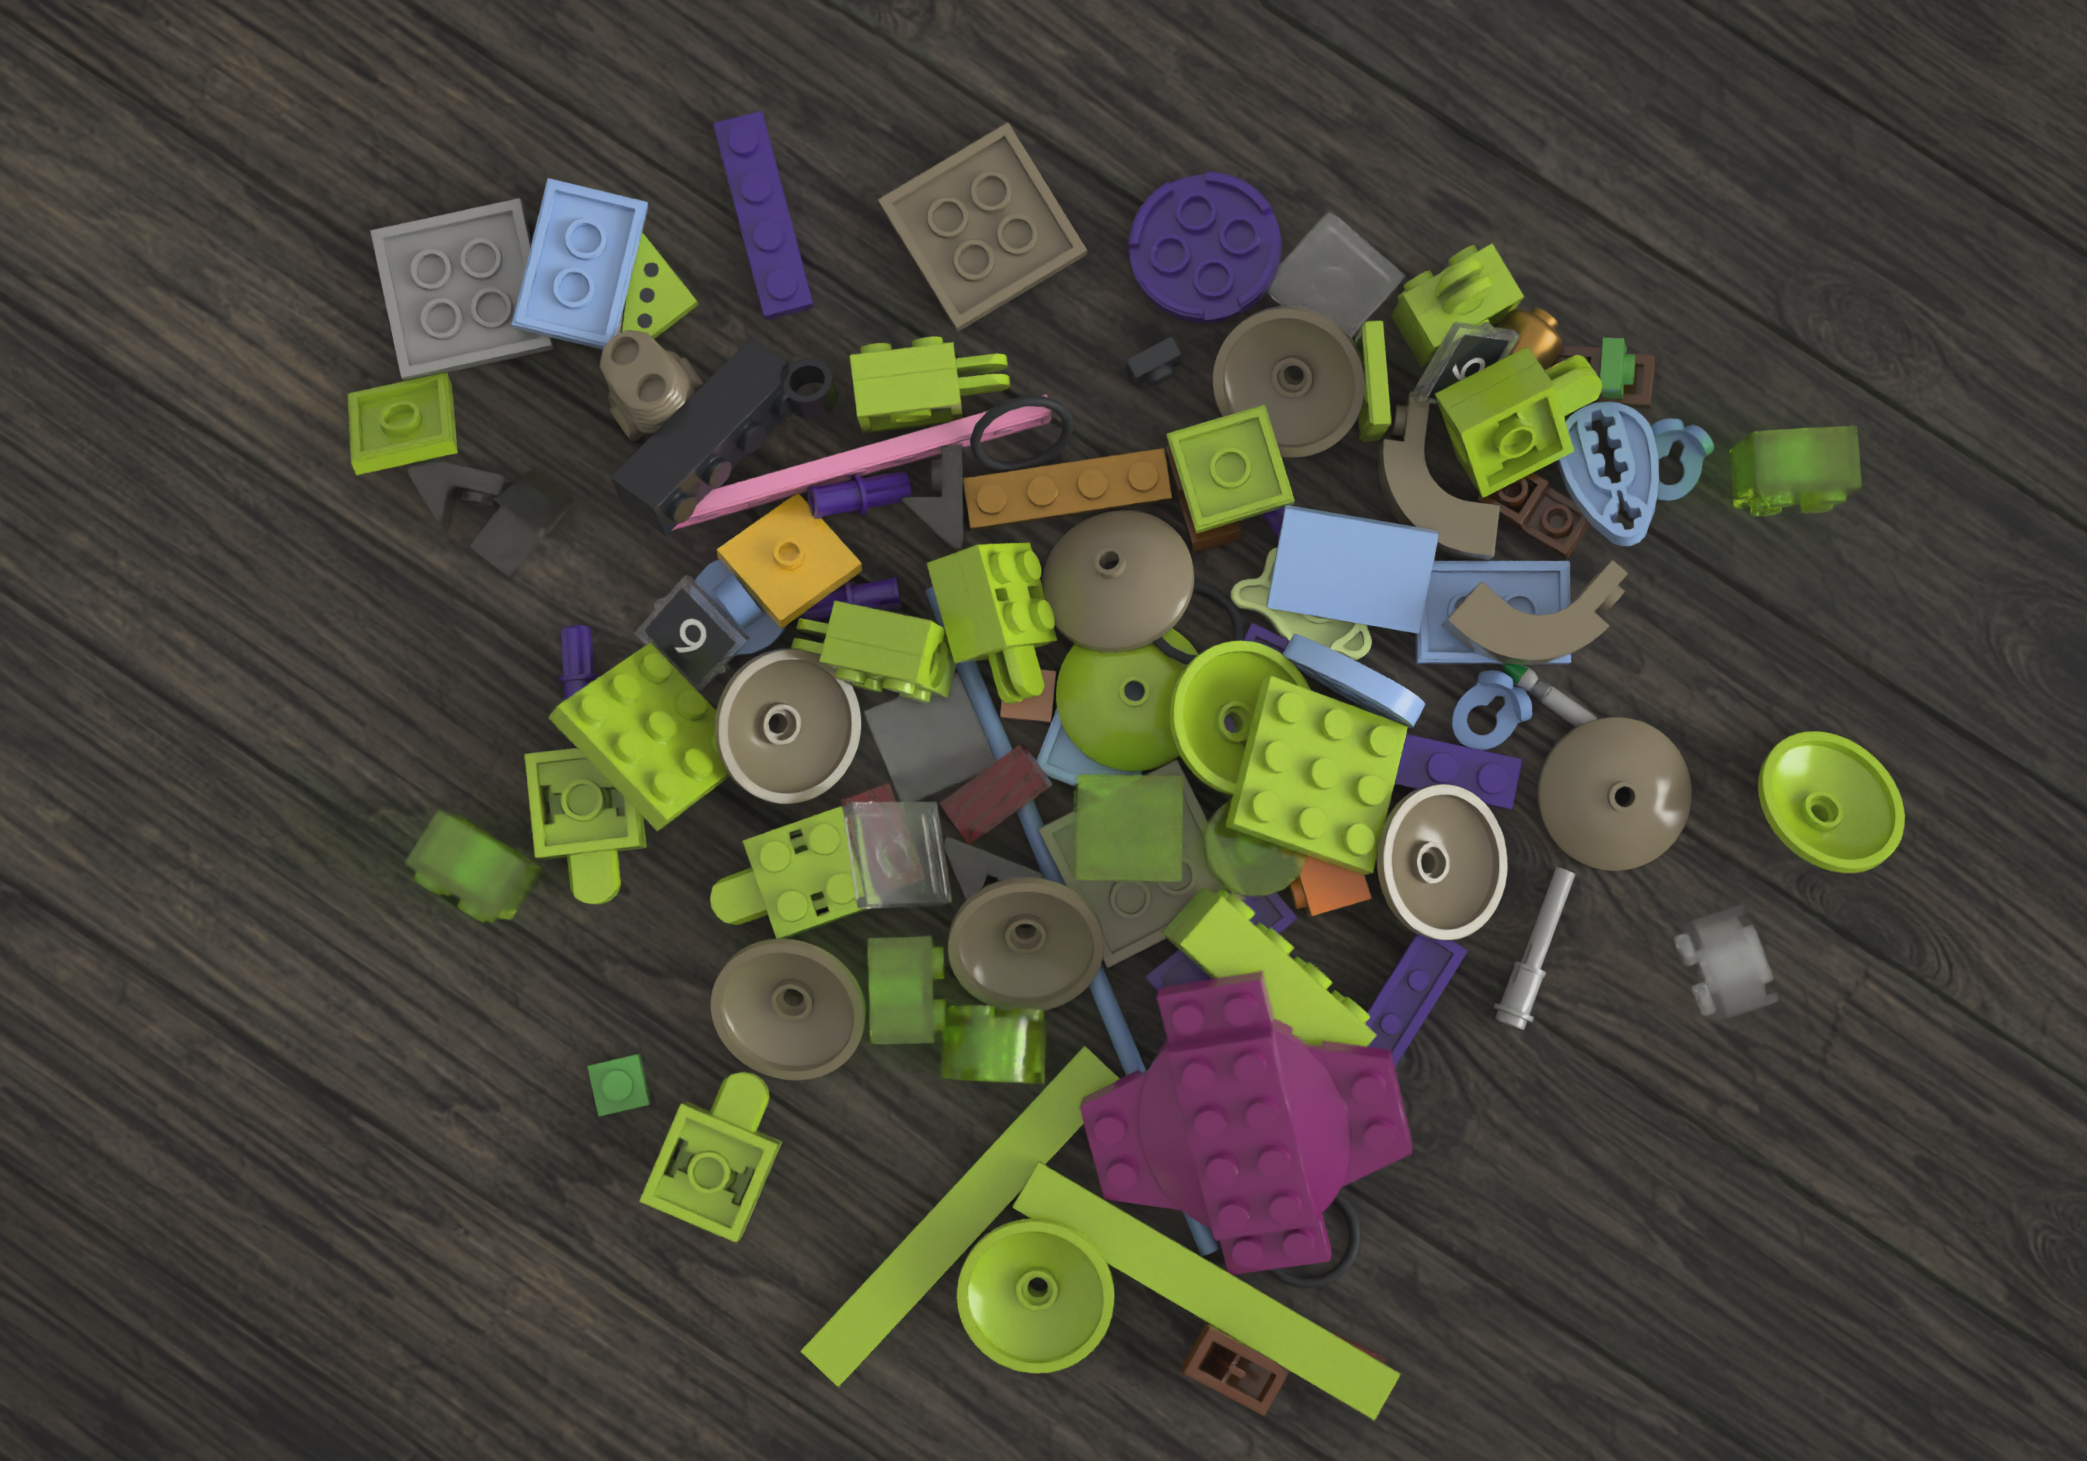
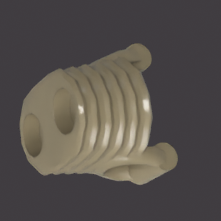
M628 330L613 336L603 347L599 367L610 390L608 392V400L611 406L610 413L630 441L642 438L645 433H655L704 385V382L686 358L679 357L675 352L664 350L648 333Z

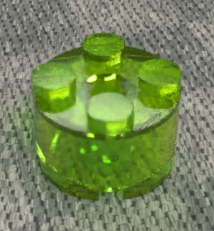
M948 1006V1015L943 1016L940 1079L1044 1084L1047 1021H1044L1045 1010L1013 1008V1010L997 1009V1017H994L995 1007Z

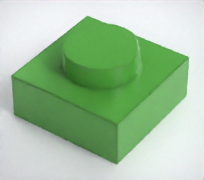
M1603 338L1600 371L1602 399H1623L1624 385H1633L1635 354H1626L1627 349L1624 338Z
M640 1054L587 1066L598 1117L651 1104Z

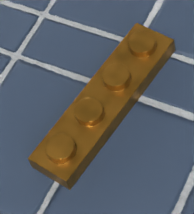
M1164 448L963 478L971 531L1172 500Z

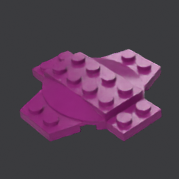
M1263 971L1160 987L1157 1000L1167 1040L1160 1047L1150 1069L1144 1072L1137 1070L1083 1097L1080 1104L1081 1115L1104 1199L1182 1210L1197 1222L1212 1229L1214 1240H1220L1227 1271L1232 1275L1330 1261L1332 1250L1323 1212L1335 1199L1340 1188L1412 1153L1411 1135L1391 1050L1322 1041L1321 1046L1304 1043L1292 1034L1293 1028L1274 1018Z

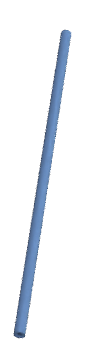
M931 587L925 590V594L938 625L944 628L935 591ZM976 661L957 663V671L997 764L1013 751ZM1014 752L999 771L1002 778L1017 762ZM1024 777L1008 792L1010 798L1027 785ZM1029 794L1015 805L1014 808L1044 879L1066 886L1038 830L1044 824L1032 795ZM1101 964L1089 988L1125 1075L1127 1076L1137 1070L1144 1072L1146 1069ZM1183 1212L1200 1255L1204 1256L1220 1249L1217 1240H1214L1212 1229L1202 1225Z

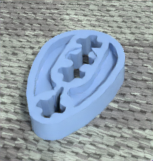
M1598 402L1582 407L1566 421L1574 452L1557 460L1559 471L1568 493L1587 521L1613 544L1632 546L1646 536L1656 507L1659 485V458L1653 430L1648 421L1638 411L1621 403ZM1601 420L1603 426L1608 427V445L1610 448H1618L1614 450L1613 462L1616 471L1622 472L1620 482L1611 483L1609 477L1603 476L1605 474L1604 456L1600 453L1593 454L1598 451L1599 438L1596 431H1590L1592 430V421ZM1619 500H1621L1623 509L1627 511L1628 516L1636 518L1634 519L1632 529L1624 530L1622 523H1614L1618 518Z
M1293 634L1282 654L1298 670L1371 713L1404 724L1408 728L1414 727L1425 706L1422 699L1400 684L1304 636Z

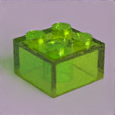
M1857 426L1753 431L1730 448L1734 509L1750 508L1752 516L1782 513V508L1793 505H1801L1802 513L1833 510V505L1845 503L1846 496L1862 488Z
M1075 773L1073 877L1076 880L1182 881L1183 776Z
M440 809L405 862V864L417 871L413 877V880L438 895L441 893L450 896L451 893L461 898L457 905L458 908L481 922L487 920L491 923H494L495 919L512 920L544 869L539 864L458 814Z
M934 937L868 938L871 1045L936 1042L937 1031L947 1030L946 999H936L935 979L945 978L944 947H934Z

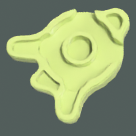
M1277 548L1269 552L1264 572L1260 577L1242 580L1233 586L1230 599L1237 608L1254 611L1264 616L1271 623L1277 635L1289 641L1293 634H1298L1353 660L1362 658L1371 648L1372 639L1367 628L1368 625L1267 608Z

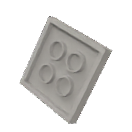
M520 198L370 230L399 370L404 381L554 349L552 337L512 327L532 244L524 205Z

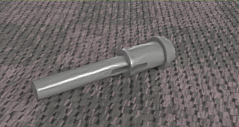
M1556 867L1521 963L1514 961V968L1501 1003L1494 1004L1493 1008L1498 1010L1495 1020L1520 1030H1524L1527 1021L1533 1022L1534 1017L1530 1016V1012L1542 979L1546 975V972L1542 971L1541 967L1576 875L1575 873Z

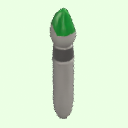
M1509 663L1503 664L1505 674L1513 679V684L1516 687L1529 691L1538 701H1541V703L1573 726L1577 727L1583 723L1598 719L1558 689L1551 686V684L1538 678L1536 673L1529 667Z

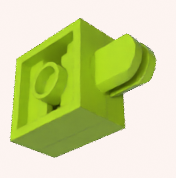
M1493 243L1480 251L1477 250L1475 245H1471L1452 256L1448 260L1450 265L1438 275L1433 276L1432 272L1428 270L1414 277L1403 286L1405 291L1397 297L1399 302L1391 317L1421 368L1455 349L1464 334L1478 336L1499 324L1507 314L1515 310L1524 296Z
M941 337L919 338L912 341V347L894 350L891 349V344L889 343L869 344L860 348L861 354L850 355L857 417L863 434L940 425L962 419L960 396L998 392L1010 387L1008 375L986 374L1001 371L1008 367L1005 354L996 353L955 358L953 342L943 343Z
M1526 347L1436 393L1435 396L1457 460L1481 497L1484 498L1574 452L1564 416L1597 400L1602 391V381L1586 358L1579 354L1544 370L1529 347Z
M1031 544L976 545L927 563L954 663L989 660L998 695L1007 704L1012 705L1021 702L1025 698L1030 699L1042 694L1045 685L1035 648L1055 642L1057 638L1054 630L1055 615L1051 605L1045 600L1040 580L1041 565L1038 557L1032 551Z
M834 601L829 624L802 618L798 619L797 630L825 638L823 644L794 638L791 649H799L821 655L819 662L836 669L835 678L851 682L852 686L864 690L882 693L884 688L898 692L901 697L929 703L931 695L949 697L957 663H954L945 628L933 621Z
M578 748L524 754L535 858L548 860L567 857L570 889L574 897L584 903L596 905L611 901L618 895L621 887L618 851L647 848L644 817ZM548 801L550 805V814H548L546 802Z
M842 806L743 840L752 868L720 879L713 886L710 896L711 908L716 916L725 923L741 925L768 915L776 939H785L878 906L846 811ZM828 907L829 911L817 915L816 911Z
M749 1072L730 1075L722 1082L711 1110H707L689 1101L681 1103L639 1202L737 1243L744 1234L782 1144L781 1140L757 1131L770 1098L769 1088L763 1079ZM676 1148H681L676 1160L673 1159Z

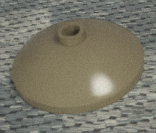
M1277 306L1256 312L1240 322L1231 331L1216 357L1213 371V389L1221 415L1224 417L1265 404L1281 457L1309 456L1333 446L1352 428L1364 403L1363 382L1365 383V367L1356 344L1339 324L1315 310L1298 306ZM1292 365L1300 367L1304 373V378L1300 380L1291 378L1287 372V367Z
M1116 510L1085 519L1061 537L1050 552L1045 563L1042 587L1045 600L1053 609L1055 626L1066 638L1083 648L1093 651L1126 652L1144 647L1156 641L1179 621L1187 609L1193 593L1194 566L1182 537L1168 523L1144 512ZM1110 561H1119L1117 566L1112 569L1103 568Z
M791 648L763 653L747 662L734 674L720 697L714 724L718 755L733 781L757 798L782 804L799 803L813 799L826 792L839 781L855 756L861 733V713L856 693L850 682L835 678L836 669L819 662L821 655ZM774 714H777L779 726L776 730L771 731L769 720Z
M1606 717L1591 720L1565 734L1555 744L1545 759L1537 787L1540 816L1546 831L1554 843L1574 860L1589 867L1608 871L1637 868L1662 855L1672 846L1683 830L1689 815L1692 797L1688 768L1681 753L1670 739L1656 728L1644 722L1623 717ZM1627 787L1630 791V800L1627 804L1619 806L1615 801V793L1619 788Z
M1449 784L1425 786L1406 795L1391 811L1381 832L1377 854V868L1381 889L1390 909L1398 920L1412 932L1422 937L1434 940H1454L1477 931L1489 920L1502 898L1507 878L1508 866L1505 840L1492 811L1472 792Z
M1023 877L1007 879L981 889L961 906L950 926L948 956L951 968L960 984L978 1000L1006 1011L1039 1012L1069 1002L1091 984L1100 969L1104 956L1103 930L1100 920L1091 905L1081 895L1065 885L1041 878ZM1022 924H1030V925H1033V926H1031V927H1029V928H1021V927H1019V925H1022Z
M770 939L743 948L725 963L714 983L711 995L712 1020L723 1044L743 1064L773 1078L808 1080L821 1077L836 1070L855 1052L865 1028V1001L855 977L835 956L822 948L803 941ZM788 989L797 990L801 992L803 996H794L789 992Z

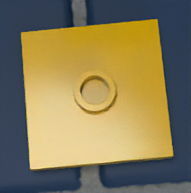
M799 493L793 495L717 549L720 561L781 629L862 571V563L821 518L814 519L809 504Z

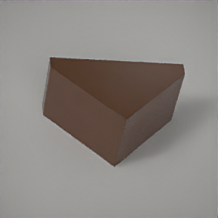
M1208 1324L1204 1326L1180 1369L1187 1376L1265 1416L1290 1370L1229 1334Z

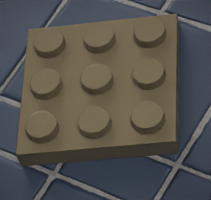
M1009 122L878 199L879 206L957 332L1087 255L1086 247Z
M1176 759L1038 828L1066 886L1081 895L1091 905L1100 920L1104 937L1103 961L1107 968L1166 939L1161 933L1202 887L1214 893H1217L1222 888L1229 894L1233 893L1240 900L1246 899Z

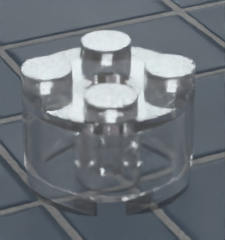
M1743 904L1681 924L1683 935L1674 937L1684 967L1694 964L1700 984L1691 987L1701 1015L1708 1016L1713 1014L1717 1022L1778 1002L1777 992L1766 994L1764 984L1773 981L1755 928L1753 924L1742 927L1738 918L1739 915L1747 913Z

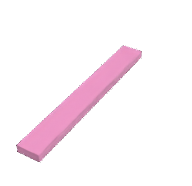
M1026 406L1008 411L994 419L984 430L981 442L1048 424L1052 417V410L1045 407ZM986 412L713 489L696 506L691 517L684 523L678 524L673 530L789 498L796 493L803 494L808 491L809 486L816 487L851 480V476L854 474H859L862 477L971 446L970 437L975 424Z

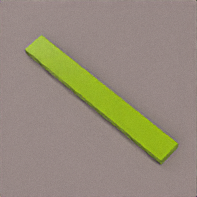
M1084 1046L802 1348L801 1352L839 1387L1019 1194L1038 1161L1046 1164L1084 1124L1080 1111L1082 1098L1120 1078Z
M1038 1161L1013 1204L1014 1209L1031 1219L1052 1220L1077 1230L1097 1247L1109 1265L1373 1420L1376 1419L1401 1375L1391 1367Z

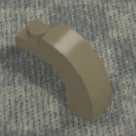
M1410 391L1404 400V405L1396 404L1394 410L1392 435L1400 436V440L1384 439L1378 447V474L1385 499L1400 524L1437 530L1439 532L1437 552L1462 560L1489 561L1494 557L1500 506L1457 499L1446 493L1436 484L1428 471L1424 455L1430 398L1427 397V393Z
M1614 560L1610 561L1600 569L1564 610L1548 615H1533L1521 612L1507 604L1484 582H1481L1468 594L1441 626L1466 647L1492 660L1516 665H1533L1558 660L1591 643L1610 626L1595 613V610L1598 608L1605 614L1625 592L1619 586V583L1628 573Z

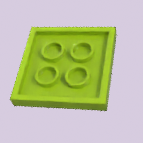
M651 642L559 704L548 717L657 832L730 777L720 760L716 747L714 732L716 710Z
M1273 676L1262 679L1225 827L1362 875L1373 873L1378 854L1379 840L1386 821L1408 726Z

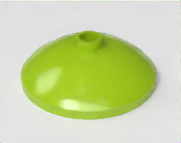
M1173 628L1162 636L1172 647L1186 654L1199 655L1191 643ZM1153 643L1135 650L1115 653L1093 651L1075 644L1061 666L1056 687L1058 714L1066 734L1083 754L1111 769L1129 772L1146 771L1173 761L1180 754L1176 748L1171 731L1170 703L1176 682L1187 665L1166 656ZM1131 682L1139 683L1144 689V696L1138 701L1129 700L1124 693V688L1127 684Z
M1230 641L1213 646L1200 653L1182 671L1171 697L1170 725L1172 736L1181 758L1201 781L1229 795L1234 794L1262 679L1273 676L1310 690L1305 678L1290 660L1278 651L1260 643ZM1226 716L1234 721L1235 730L1233 733L1229 732L1224 725Z
M1818 731L1802 732L1782 740L1765 758L1758 778L1761 807L1776 835L1802 859L1833 872L1859 873L1881 864L1899 845L1905 825L1904 806L1899 790L1883 765L1858 744L1832 733Z
M1022 1219L1012 1221L992 1230L971 1250L964 1262L958 1280V1311L967 1334L974 1344L990 1359L1016 1371L1049 1373L1078 1363L1100 1343L1112 1318L1114 1285L1111 1272L1104 1257L1097 1247L1083 1234L1065 1224L1052 1220ZM1033 1278H1042L1046 1281L1048 1287L1043 1291H1036L1030 1286L1029 1281Z

